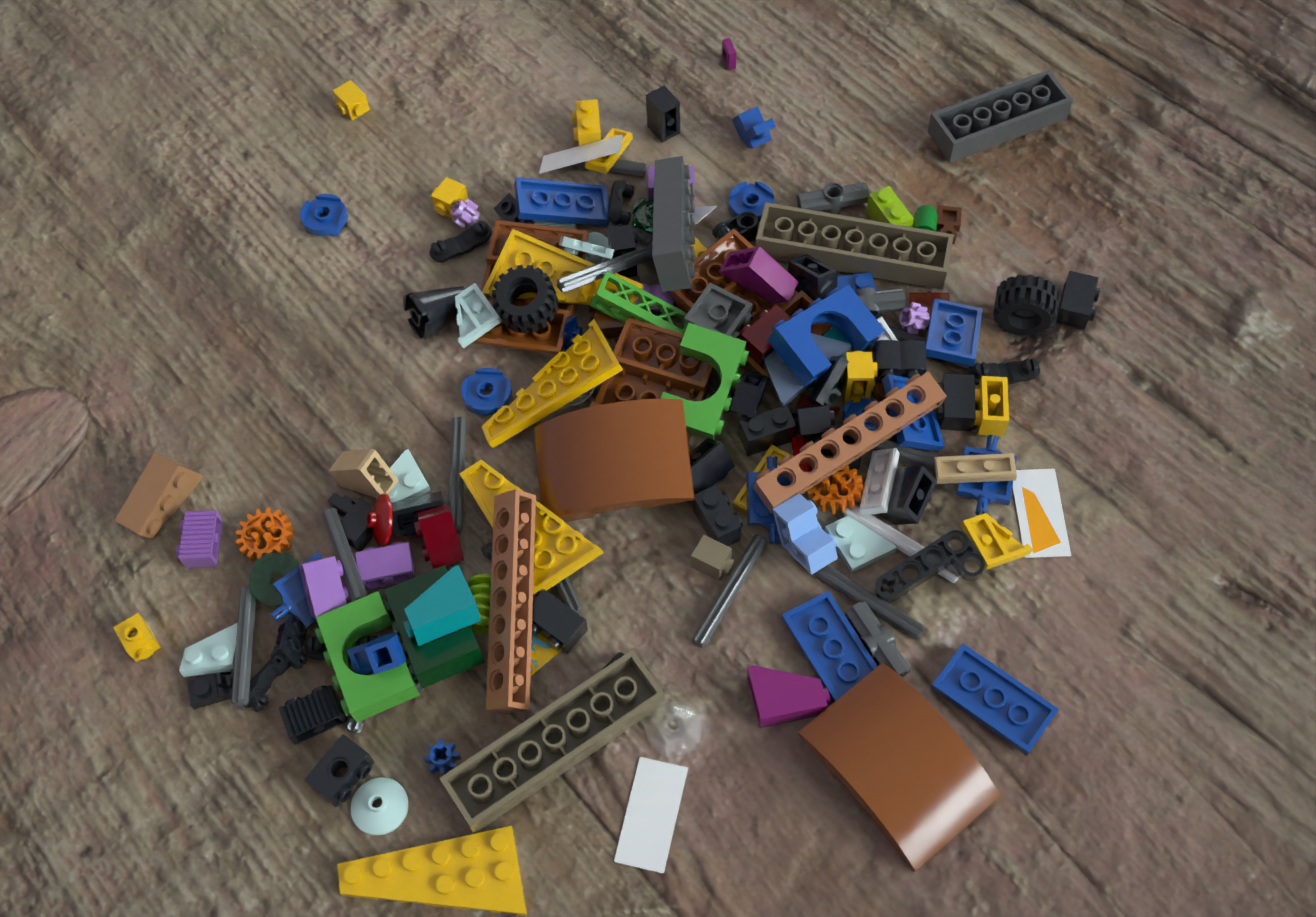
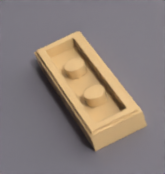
M1014 453L934 457L937 484L1015 481L1017 478Z

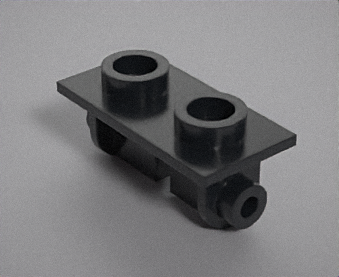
M510 192L493 208L503 221L535 224L534 220L518 219L516 199Z
M291 612L288 613L286 622L278 628L277 645L274 646L270 656L275 665H282L289 660L295 666L299 663L307 630L304 623L298 620Z

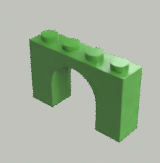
M689 322L680 344V354L707 362L713 366L719 374L720 387L713 396L702 401H690L663 392L661 399H682L687 433L703 439H714L715 434L719 436L725 422L721 420L723 411L728 412L733 398L729 394L731 388L736 389L737 382L741 377V374H738L737 371L740 365L745 366L749 351L745 350L746 341Z
M379 591L316 617L319 625L315 629L316 635L321 644L325 643L327 651L323 652L329 668L334 667L336 675L332 676L333 683L338 692L342 690L345 698L340 700L346 716L351 715L357 723L420 695L406 662L401 666L373 675H360L354 673L349 668L347 650L354 647L363 637L391 626V618L386 612L383 604L384 600Z

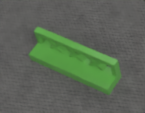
M608 271L605 272L597 291L589 303L590 306L623 323H626L629 317L682 334L685 333L687 325L683 324L681 329L673 325L671 317L674 316L684 320V317L687 315L686 312ZM607 281L615 284L619 292L612 293L604 289ZM634 294L638 296L641 304L635 305L631 303L627 295ZM655 305L659 307L662 315L656 316L652 314L649 306Z

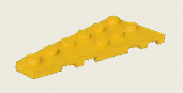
M512 229L482 293L484 296H492V290H496L493 286L495 281L500 282L499 276L502 273L506 275L508 273L507 269L512 267L515 270L517 265H523V268H526L527 265H533L534 270L538 267L549 276L557 293L558 302L589 305L602 278L570 291L561 292L557 288V280L559 278L596 264ZM617 273L613 274L642 290L644 288L641 283ZM607 281L604 289L612 293L619 292L615 284ZM523 293L517 299L534 300L537 293ZM634 294L627 295L629 301L636 305L639 299L638 296Z
M594 319L588 324L589 329L582 336L578 334L572 339L574 344L565 352H559L532 378L534 382L525 390L521 388L516 393L517 398L509 406H502L481 426L492 448L623 370Z
M479 460L459 473L492 528L494 496L514 489L523 491L505 479L503 475L483 460ZM536 501L533 577V594L535 597L543 589L547 591L604 553L600 547L587 540L577 530L575 531L538 501Z
M512 826L337 864L340 894L342 896L374 900L384 899L401 903H421L429 906L485 910L493 913L503 912L527 916Z

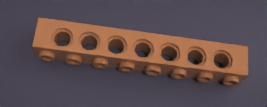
M929 371L922 376L919 373L912 376L906 381L907 385L901 389L898 387L893 388L885 395L886 399L879 403L877 400L871 402L864 408L865 412L861 415L853 414L842 422L843 426L835 430L833 427L821 435L822 439L814 444L811 441L800 448L801 453L795 457L788 455L778 463L779 467L773 471L766 469L756 477L757 481L755 482L754 490L770 513H773L774 507L798 493H805L942 405L947 395ZM912 395L916 397L918 403H911L907 396ZM886 409H893L897 413V417L889 416L886 413ZM864 423H873L876 427V430H868L864 426ZM843 436H851L855 444L849 445L845 443ZM821 450H830L834 457L825 458L821 454ZM799 464H809L812 467V471L803 472ZM786 477L790 480L791 485L781 486L777 478Z
M518 489L494 496L486 711L503 714L527 711L530 708L536 495Z

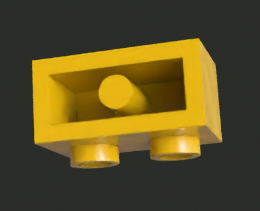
M598 99L576 101V110L572 111L573 124H577V127H573L574 141H579V146L601 140Z
M846 352L845 359L849 363L846 366L847 372L842 379L843 405L850 400H854L853 403L860 402L861 398L870 399L871 391H873L875 386L874 377H877V362H873L872 352Z
M981 376L978 388H975L977 410H975L976 419L974 425H977L978 435L1003 437L1009 423L1007 377Z

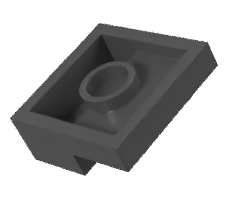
M709 283L684 317V324L688 325L689 322L740 339L741 329L753 321L752 303Z

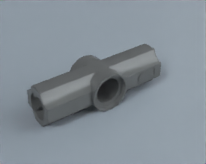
M864 182L845 186L838 183H828L822 190L797 194V207L814 211L824 210L827 213L834 214L845 206L868 203L869 189L867 183Z
M869 287L855 291L874 317L879 315V313L897 312L905 308V293L902 288L876 291V289Z
M866 601L859 602L846 611L845 616L878 666L884 663L902 678L910 673L911 668L897 649L892 632L886 625L880 624Z

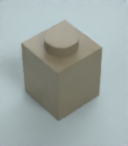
M703 535L691 555L692 568L718 581L723 573L728 574L734 563L732 548L706 535Z

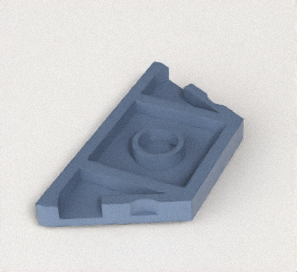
M811 333L815 344L828 360H830L831 356L844 357L846 352H850L851 345L849 343ZM775 350L763 359L764 368L770 376V383L773 390L776 391L780 407L788 405L811 385L803 387Z

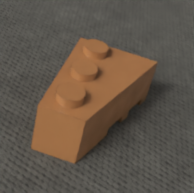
M154 452L114 521L138 535L153 539L204 476L178 461Z

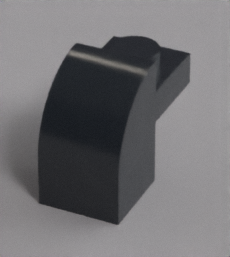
M333 493L328 502L331 508H335L338 515L343 518L341 523L350 547L360 552L374 536L372 528L367 527V514L371 512V509L362 497L355 503L348 496L344 495L341 497Z

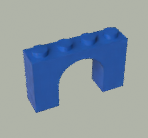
M849 285L842 289L838 287L827 294V298L823 300L821 298L816 299L808 306L807 310L799 309L790 317V320L785 322L783 319L772 327L773 332L767 339L803 387L822 377L832 365L812 338V324L826 323L834 326L845 336L856 351H863L870 347L885 332L884 328Z

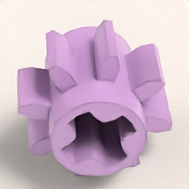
M468 198L464 202L458 200L450 212L454 216L452 221L462 228L466 225L469 227L473 226L480 215L476 211L478 205Z
M911 302L910 308L905 307L902 309L899 315L902 329L908 330V333L918 334L919 329L925 330L930 322V315L927 312L928 308Z

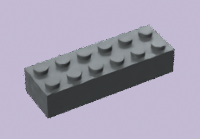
M1046 70L932 112L927 132L948 162L951 163L1067 119L1073 99L1050 70Z
M683 156L655 160L652 257L662 292L691 288V278L695 277L694 264L691 263V261H695L694 247L691 246L695 244L694 231L691 230L695 228L694 215L691 214L695 213L693 200L695 189L693 183H689L688 179H691L689 165L684 164Z

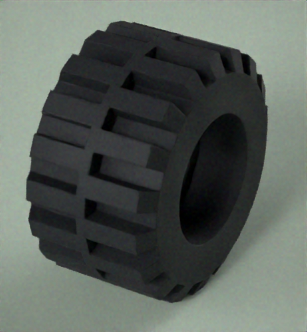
M517 265L515 270L512 267L507 269L508 273L506 275L502 273L499 276L500 282L495 281L493 286L496 290H492V302L502 322L508 328L511 327L515 332H519L521 329L523 334H528L529 330L537 332L540 326L543 328L548 326L547 321L552 322L554 319L553 313H557L558 310L557 293L549 276L538 267L534 270L533 265H527L526 268H523V265ZM527 292L537 293L536 298L526 306L514 305L515 300L521 294Z
M1017 275V277L1007 278V281L1003 280L996 291L993 312L994 321L998 323L1000 328H1004L1005 331L1012 332L1015 335L1030 336L1040 335L1041 332H1048L1049 328H1053L1057 321L1060 296L1056 285H1052L1051 281L1044 280L1040 276Z

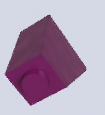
M760 246L729 252L719 271L723 276L772 304L789 302L798 284V281Z
M754 665L747 666V680L760 728L817 717L831 703L827 687L823 688L821 680L818 678Z

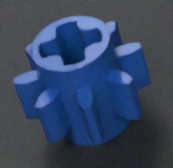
M439 739V744L435 746L428 745L430 754L424 757L426 764H432L429 767L430 773L433 775L439 771L442 776L456 767L455 761L461 759L460 754L454 752L456 749L455 744L451 742L447 746L443 743L442 739ZM442 756L445 758L447 756V759L445 761L442 759L438 760V757Z

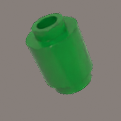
M929 205L920 206L914 214L913 228L936 231L938 214L935 208Z

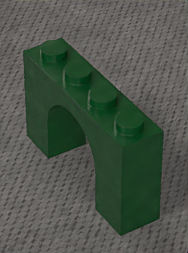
M445 565L384 590L388 599L383 603L389 616H394L395 621L391 622L394 633H397L398 637H402L403 642H401L403 651L406 658L409 657L411 661L407 665L413 680L418 679L422 689L485 663L471 626L418 646L414 636L409 638L403 622L408 619L404 609L448 572Z

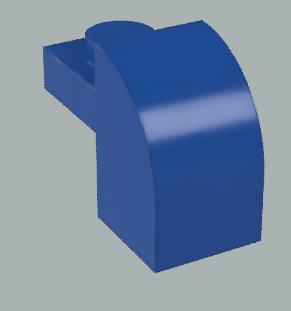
M758 106L732 119L739 137L748 148L752 149L772 140L769 131L775 128L776 125L773 118L764 122Z
M397 633L379 636L375 640L347 650L355 673L360 675L372 671L374 674L401 666L407 660Z

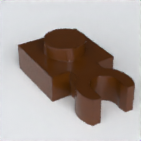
M938 205L937 230H940L939 232L954 234L952 244H955L957 232H959L961 227L962 208Z

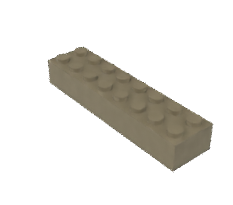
M765 202L755 247L760 246L777 261L788 262L808 254L840 272L851 274L872 272L874 278L943 290L954 234Z
M631 650L439 779L473 834H475L665 704V693L634 650Z

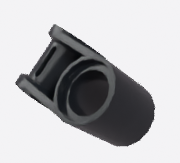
M742 212L727 221L717 224L712 234L716 239L720 240L732 229H735L748 242H752L756 239L758 233V218L752 212Z

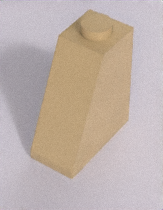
M375 449L342 451L328 471L341 487L377 499L382 493L389 496L399 481Z

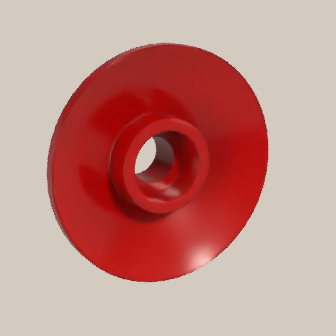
M384 493L380 494L376 500L373 512H368L367 527L372 528L378 546H386L392 529L391 500L388 494Z

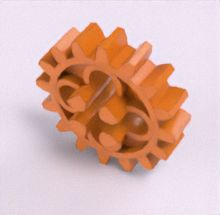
M849 465L809 489L807 491L808 500H811L816 507L821 506V512L823 513L827 509H831L832 514H835L837 509H840L842 513H846L845 507L848 506L854 509V501L861 502V494L864 491L862 476H857V469L849 471Z
M267 507L265 513H262L260 509H256L255 516L248 513L246 515L248 521L239 522L242 530L235 532L239 538L235 542L243 556H247L251 562L257 558L260 564H263L266 558L274 562V556L277 554L280 557H284L282 550H290L292 547L288 541L295 540L292 533L295 529L288 516L283 515L279 509L273 513L270 507Z

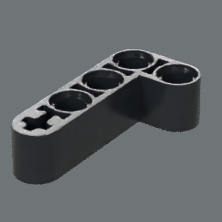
M952 530L881 575L875 583V594L880 599L892 603L951 564L964 580L974 582L982 576L985 561L964 532ZM959 540L963 547L960 550H953L949 547L948 542ZM935 554L941 561L936 565H931L926 562L925 557ZM969 561L975 562L979 570L974 573L968 572L964 564ZM906 569H914L918 576L913 580H908L902 573ZM895 576L898 577V581H899V582H898L897 584H895V583H896V577H895ZM884 584H886V586H888V587H890V586H892L893 584H895V585L892 587V593H891V594H889L888 591L882 592V591H883V585H884Z

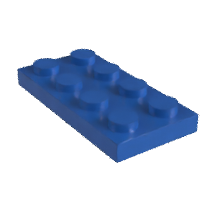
M515 178L514 188L518 219L608 226L610 223L607 219L609 203L606 185Z
M829 591L782 614L781 619L816 676L821 680L823 687H827L833 703L878 667Z
M962 643L931 686L933 691L1026 756L1059 711V708L964 643Z

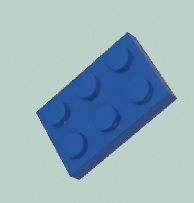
M934 298L925 345L926 356L974 366L983 308Z
M887 374L882 379L885 394L895 387L899 389L907 385L906 381L910 378ZM912 395L907 396L911 403H918L916 397ZM890 409L891 417H897V413ZM935 409L896 433L899 446L937 452L945 447Z

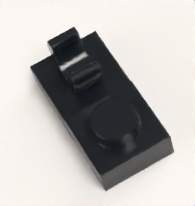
M831 356L829 362L832 365L818 379L807 398L812 404L829 405V408L835 407L829 401V396L831 394L838 397L841 396L839 390L832 388L843 379L847 372L846 366L849 363L848 360L841 356Z
M231 669L230 672L208 674L188 680L187 686L191 707L195 710L231 699L234 669Z

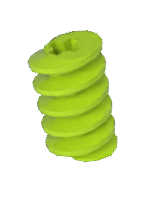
M475 574L469 579L468 584L477 604L481 621L470 626L473 633L488 634L489 629L486 626H489L488 616H490L491 575Z

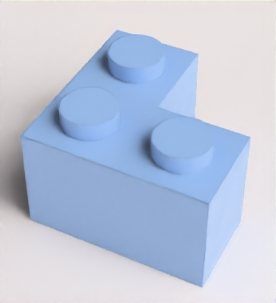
M798 493L773 508L782 547L811 575L838 559L835 548L837 542L831 533H826L821 529L816 517L818 510L811 500L807 501Z

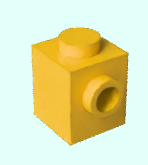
M351 80L332 90L337 109L342 115L346 114L351 120L370 110L365 93Z
M446 177L432 192L431 198L434 210L442 216L446 215L453 219L454 216L450 213L453 205L458 200L464 202L468 198L466 186Z
M139 613L113 627L126 652L136 662L149 658L156 650L161 648L149 624Z

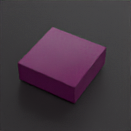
M730 38L723 39L722 58L728 70L736 69V50Z

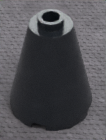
M459 286L412 292L404 295V311L409 310L411 318L407 320L418 338L428 339L457 319L458 309L456 308L455 296L464 291L465 287Z

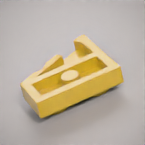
M987 513L963 520L960 525L963 532L983 557L985 570L1028 556L1033 551L1030 545L1026 544L1024 546L1014 539L1011 531L1000 526Z

